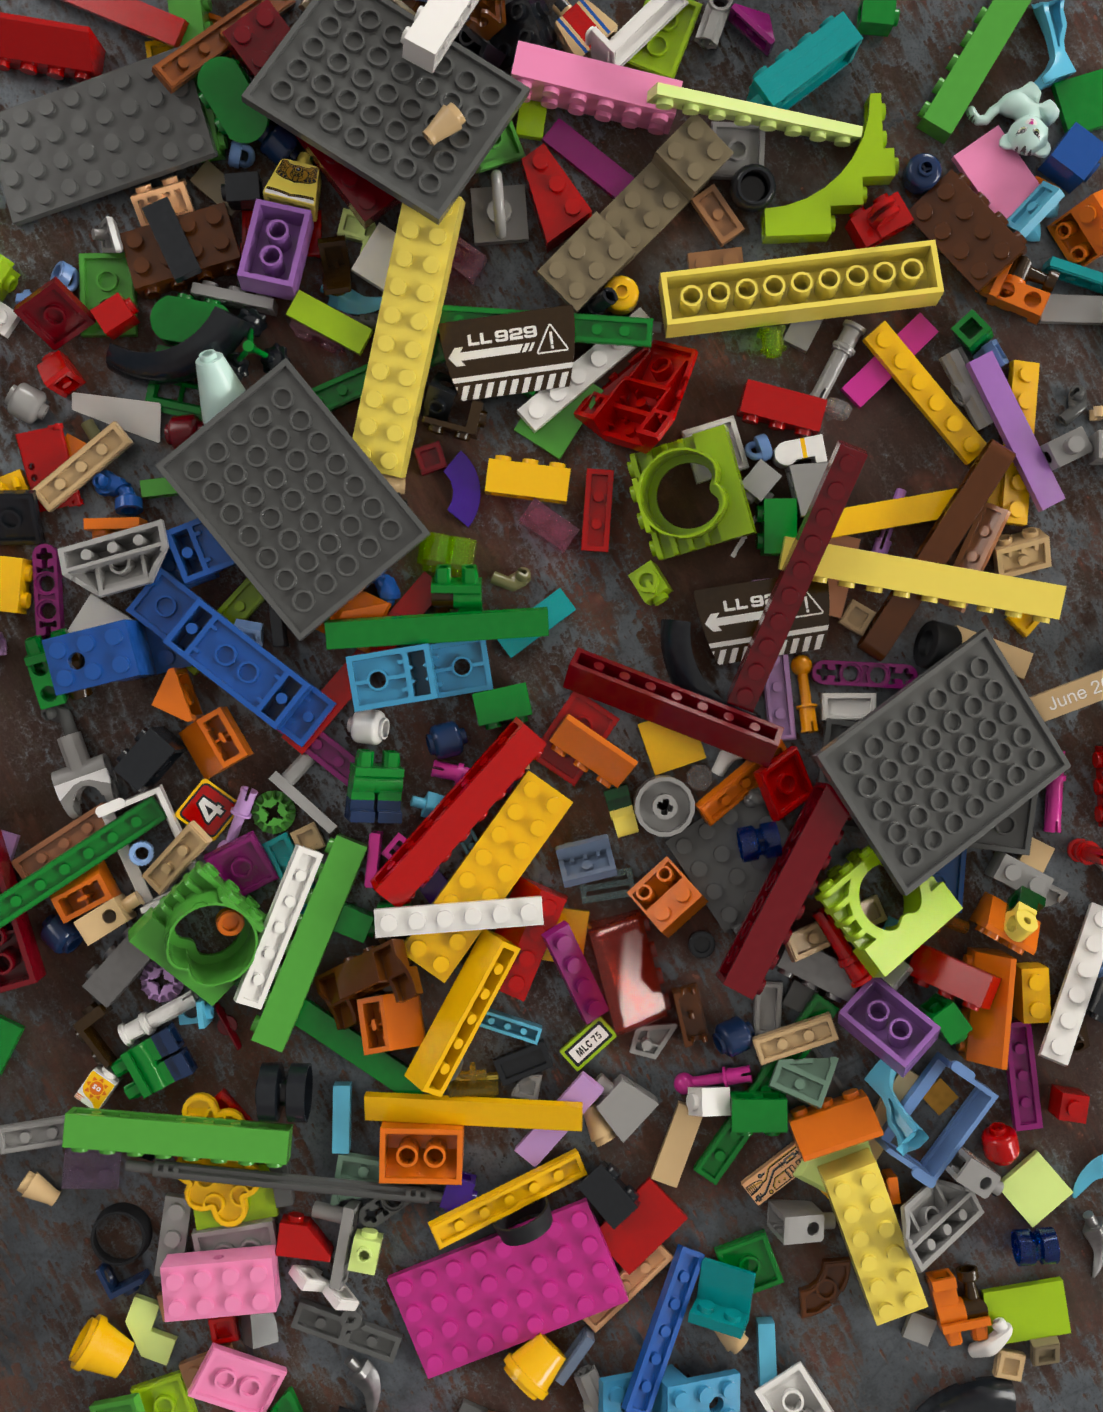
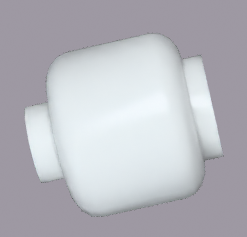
M380 710L359 711L349 717L347 730L351 733L353 741L357 743L378 745L388 737L390 722Z

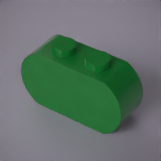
M215 57L205 62L199 71L197 85L201 90L198 93L199 98L207 109L211 108L217 118L214 122L222 135L227 134L231 140L239 143L253 142L265 133L270 125V119L242 102L241 95L249 86L251 80L241 63L232 57Z
M178 293L177 297L167 295L156 302L151 311L150 322L154 333L165 344L176 346L192 336L205 323L215 306L226 311L228 310L218 300L205 298L204 301L194 300V297L191 295Z

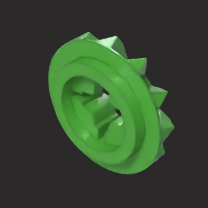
M273 790L261 794L254 801L251 813L254 824L262 832L277 834L286 831L293 824L296 808L294 802L285 793ZM279 802L277 812L283 818L274 817L268 822L269 812L263 807L273 808Z

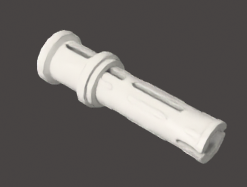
M189 990L187 993L149 1013L141 1012L138 1014V1018L127 1024H119L118 1033L121 1040L130 1047L134 1044L135 1040L142 1036L154 1034L158 1026L196 1007V1000L199 999V996L192 990Z

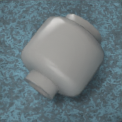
M25 382L20 383L18 386L14 384L4 401V404L8 405L7 410L10 415L28 424L34 423L37 419L43 420L50 407L45 404L47 400L46 394Z

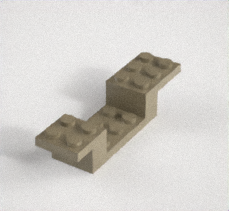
M691 115L655 152L652 161L600 214L596 211L537 271V274L567 305H573L574 312L577 313L610 279L616 277L691 202L692 198L697 196L707 186L712 176L732 157L734 152L699 115Z

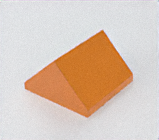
M173 667L168 669L152 706L186 722H194L203 717L204 714L187 668Z

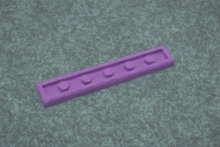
M993 351L965 364L1005 446L1016 453L1013 462L1037 511H1043L1066 499Z

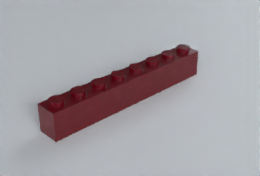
M579 647L569 663L563 687L767 768L770 766L784 731V727Z

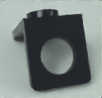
M437 372L429 385L421 416L445 422L448 421L455 396L458 393L451 376ZM440 381L450 382L453 387L444 386Z

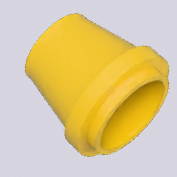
M99 1314L96 1318L91 1317L72 1347L68 1359L71 1361L70 1368L77 1372L85 1370L117 1378L132 1353L134 1342L111 1325L106 1316Z
M539 1333L513 1354L509 1353L504 1358L506 1364L504 1370L528 1397L534 1401L537 1398L543 1401L549 1394L548 1389L567 1358L545 1334Z

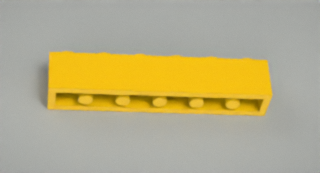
M487 929L482 930L404 1076L421 1091L442 1097L521 948L503 936Z

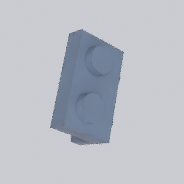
M607 834L568 842L555 847L564 888L618 875Z

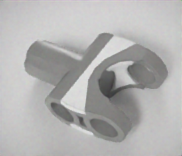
M81 731L57 739L66 767L53 771L51 778L56 794L69 817L75 819L82 816L81 797L83 791L88 786L98 789L101 795H104L107 802L120 798L117 777L112 763L105 753L90 758Z

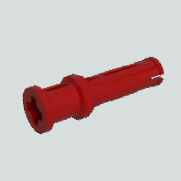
M1076 838L1069 842L1067 854L1071 860L1084 865L1099 864L1103 866V849L1095 842L1083 838Z
M825 907L818 909L817 912L812 914V917L816 920L838 956V966L845 970L851 980L850 985L852 988L864 985L872 979V976L854 954L841 929L837 928L834 924L835 920L830 914L827 915L824 911Z

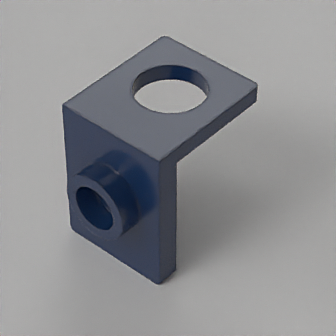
M102 1261L96 1269V1273L110 1300L121 1294H124V1296L131 1295L140 1288L139 1285L143 1284L150 1274L147 1268L119 1282L109 1264ZM105 1271L107 1272V1274H108V1276H109L110 1283H109L108 1280L106 1279Z

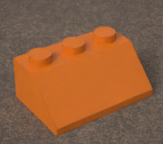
M570 714L564 717L549 739L553 743L551 747L553 751L562 757H565L566 754L576 759L573 763L585 773L590 769L598 774L596 780L607 788H610L611 785L618 788L638 763L637 760Z
M848 1089L842 1093V1096L833 1099L832 1097H825L821 1109L803 1105L791 1109V1113H788V1125L795 1146L804 1162L884 1135L870 1100L862 1089Z
M382 1121L380 1127L379 1183L462 1185L464 1125Z

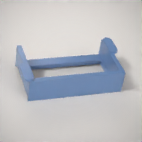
M938 1051L900 1102L909 1115L912 1114L946 1066L975 1087L919 1162L907 1153L902 1156L896 1150L897 1146L891 1143L895 1134L888 1126L887 1121L882 1126L884 1135L874 1138L887 1153L911 1168V1175L928 1188L935 1187L938 1178L999 1097L988 1086L977 1080L972 1070L957 1060L950 1061Z

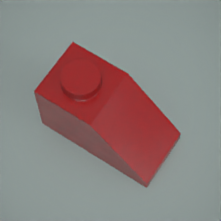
M59 350L46 354L42 358V362L36 366L45 386L63 398H66L87 383L68 356Z
M297 1211L289 1212L288 1214L284 1213L279 1224L276 1256L330 1262L334 1253V1246L312 1217L304 1216L303 1213Z

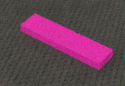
M920 312L897 335L915 356L939 331ZM874 356L840 390L860 409L892 376Z

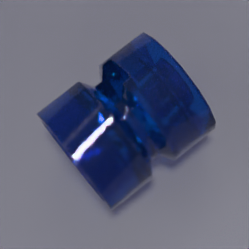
M775 821L760 823L758 828H754L752 825L736 828L738 848L743 863L757 861L762 855L766 859L782 856L781 839Z
M1053 1227L1035 1228L1034 1232L1029 1228L1012 1230L1011 1247L1018 1266L1036 1265L1037 1261L1041 1265L1059 1263L1060 1246Z

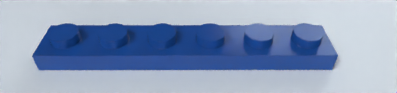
M681 1244L677 1245L621 1408L626 1412H651L693 1292L702 1260L705 1257V1254Z

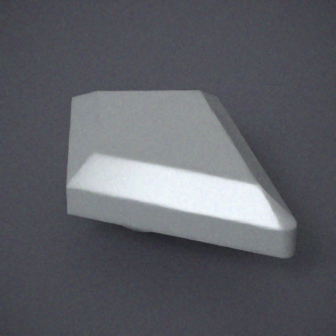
M106 216L98 225V229H92V239L100 240L102 253L122 252L124 247L117 223L113 217Z
M677 1024L636 1025L629 1052L657 1059L677 1028Z

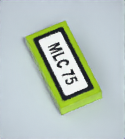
M600 1016L579 1031L559 1052L578 1072L614 1040L618 1034Z

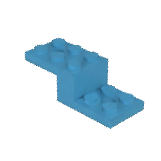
M486 640L427 643L345 657L354 712L494 689ZM459 659H465L470 663V670L467 674L460 675L455 671L454 666ZM375 672H381L386 677L385 685L381 688H375L371 684L370 679Z
M667 1365L651 1412H740V1372L736 1369H730L687 1378L674 1365ZM633 1372L599 1378L598 1412H626L621 1408V1403L625 1397ZM718 1397L717 1404L713 1408H709L712 1400Z

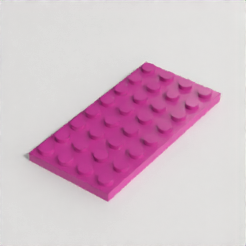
M587 1198L551 1211L553 1217L551 1227L542 1236L527 1244L509 1246L503 1243L498 1233H494L388 1275L387 1282L428 1379L528 1341L539 1333L542 1335L629 1301V1296ZM535 1218L530 1219V1220H527V1221L522 1222V1223H520V1224H517V1225H515V1226H512V1227H510V1228H508V1229H514V1228L521 1227V1226H523V1225H525V1224L531 1222V1221L534 1220Z

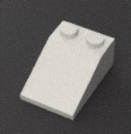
M801 1361L755 1390L756 1395L767 1412H834Z

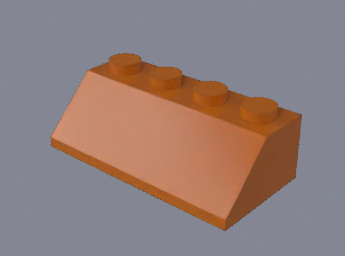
M967 947V954L963 956L964 962L1000 977L1002 980L990 1009L979 1008V1011H974L963 1005L962 1008H959L973 1030L967 1033L968 1037L963 1042L956 1044V1050L959 1051L958 1054L966 1061L1007 1070L1017 959L1000 949Z

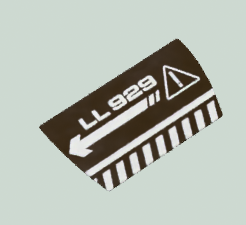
M573 305L446 322L438 325L447 367L462 401L570 386L575 348Z
M778 577L694 591L695 602L706 639L719 665L742 661ZM828 580L827 584L811 582L779 655L825 648L830 608Z

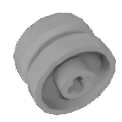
M654 775L645 779L637 787L633 796V810L637 821L647 832L658 837H671L681 833L691 823L695 814V800L691 790L679 779L669 775ZM663 800H666L668 803L667 808L661 810L658 807V802L663 803Z

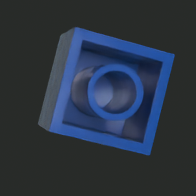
M1075 122L1061 137L1037 170L1070 194L1082 182L1085 183L1099 167L1100 163L1098 161L1103 156V142L1079 123Z

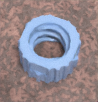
M137 841L129 850V859L137 866L147 865L155 856L154 847L150 842ZM140 847L146 848L148 850L147 858L139 859L136 856V849Z

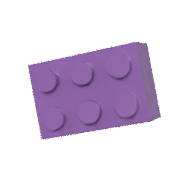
M256 198L237 273L241 290L291 301L294 300L300 287L314 230L311 210Z
M872 978L865 983L838 1013V1024L901 1077H904L938 1039L941 1030L939 1025L881 978Z

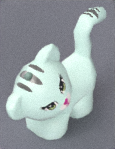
M1030 81L1023 87L1005 94L997 103L989 107L984 115H979L974 106H968L965 112L968 119L976 126L988 125L998 114L1014 119L1015 122L1011 125L1008 133L1002 135L999 140V146L1005 150L1012 149L1020 155H1034L1046 158L1051 151V146L1048 142L1047 126L1056 121L1060 111L1051 99L1039 103L1041 90L1033 81Z

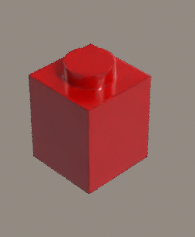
M118 292L90 310L104 333L112 340L141 323L135 315L139 312L136 305L129 297L125 299Z
M1052 1084L1048 1111L1058 1120L1086 1124L1090 1096L1079 1088Z

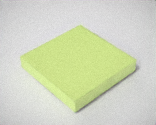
M1036 1149L1000 1180L1004 1183L1002 1193L1032 1228L1074 1193Z

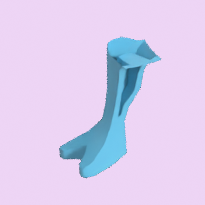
M1065 0L1031 4L1043 32L1049 53V61L1045 70L1034 82L1040 90L1065 80L1076 72L1065 51L1064 38L1067 28L1064 13Z
M880 1059L864 1080L882 1098L886 1107L888 1126L897 1138L898 1147L896 1150L904 1156L907 1152L920 1148L929 1139V1136L905 1111L895 1095L893 1085L897 1072Z

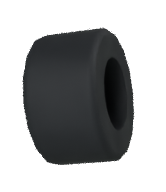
M935 620L929 621L922 626L917 634L913 650L917 666L929 669L962 644V635L959 628Z

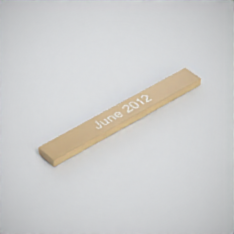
M1103 669L1031 696L1030 699L1044 722L1102 701Z

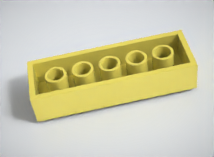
M869 1148L817 1166L868 1309L876 1325L879 1326L927 1308V1301L913 1262L904 1246L902 1231L880 1169Z

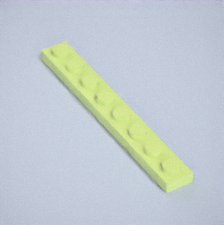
M657 82L647 92L646 103L655 104L656 108L662 110L674 108L682 110V113L686 115H708V118L714 121L727 119L734 121V124L738 126L755 125L759 126V129L762 131L779 130L790 137L802 135L809 137V140L814 142L831 141L838 147H848L851 143L862 138L863 126Z

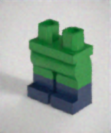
M358 749L355 762H350L344 817L349 822L374 823L376 821L377 823L402 824L401 796L405 769L400 766L399 752L396 750H383L382 763H373V750Z
M174 1022L126 1049L120 1055V1058L111 1065L117 1077L129 1072L133 1078L132 1082L123 1087L129 1100L140 1096L146 1098L152 1093L193 1074L198 1068L187 1046L180 1049L185 1042ZM171 1054L170 1056H168V1057H166V1058L160 1060L161 1058L165 1057L166 1055Z

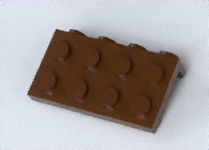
M951 169L909 211L914 218L912 223L928 240L936 241L937 250L980 293L1020 255L1024 256L1027 253L1025 245L1028 242L1019 231L1016 230L1013 233L1006 226L1009 222L1001 212L997 211L994 213L988 207L990 202L983 193L979 191L976 194L970 188L972 183L962 172L957 175Z
M225 202L177 216L202 269V273L178 284L170 271L150 225L120 233L134 289L141 298L156 299L170 291H183L192 285L193 282L213 281L214 278L223 275L232 276L238 273L242 256Z

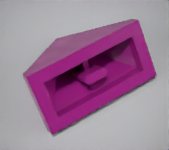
M734 3L730 9L728 21L768 56L775 43L770 14Z

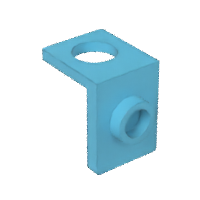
M199 996V999L196 1000L197 1016L191 1018L184 1012L178 1016L179 1025L198 1023L199 1029H205L213 1021L215 1014L214 1005L211 1006Z

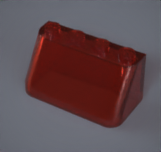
M636 909L588 922V930L616 1036L629 1033L668 1016L666 1010H670L671 1005L668 994H662L660 984L665 982L661 967L655 968L653 958L658 957L654 941L648 942L646 931L651 929L647 915L641 916L640 910Z

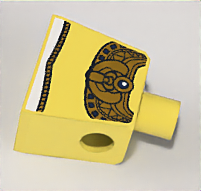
M300 152L297 161L285 158L280 160L263 190L264 200L311 210L313 221L316 222L321 192L320 169L317 166H313L307 152Z

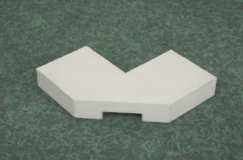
M292 1265L288 1274L301 1291L322 1292L335 1310L355 1311L357 1309L359 1301L346 1284L340 1290L329 1288L330 1280L321 1276L323 1271L314 1266Z

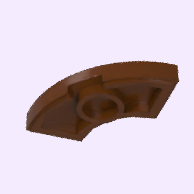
M849 1256L822 1259L821 1270L816 1279L808 1285L798 1288L801 1318L815 1316L832 1306V1303L838 1298L840 1293L844 1292L851 1270Z

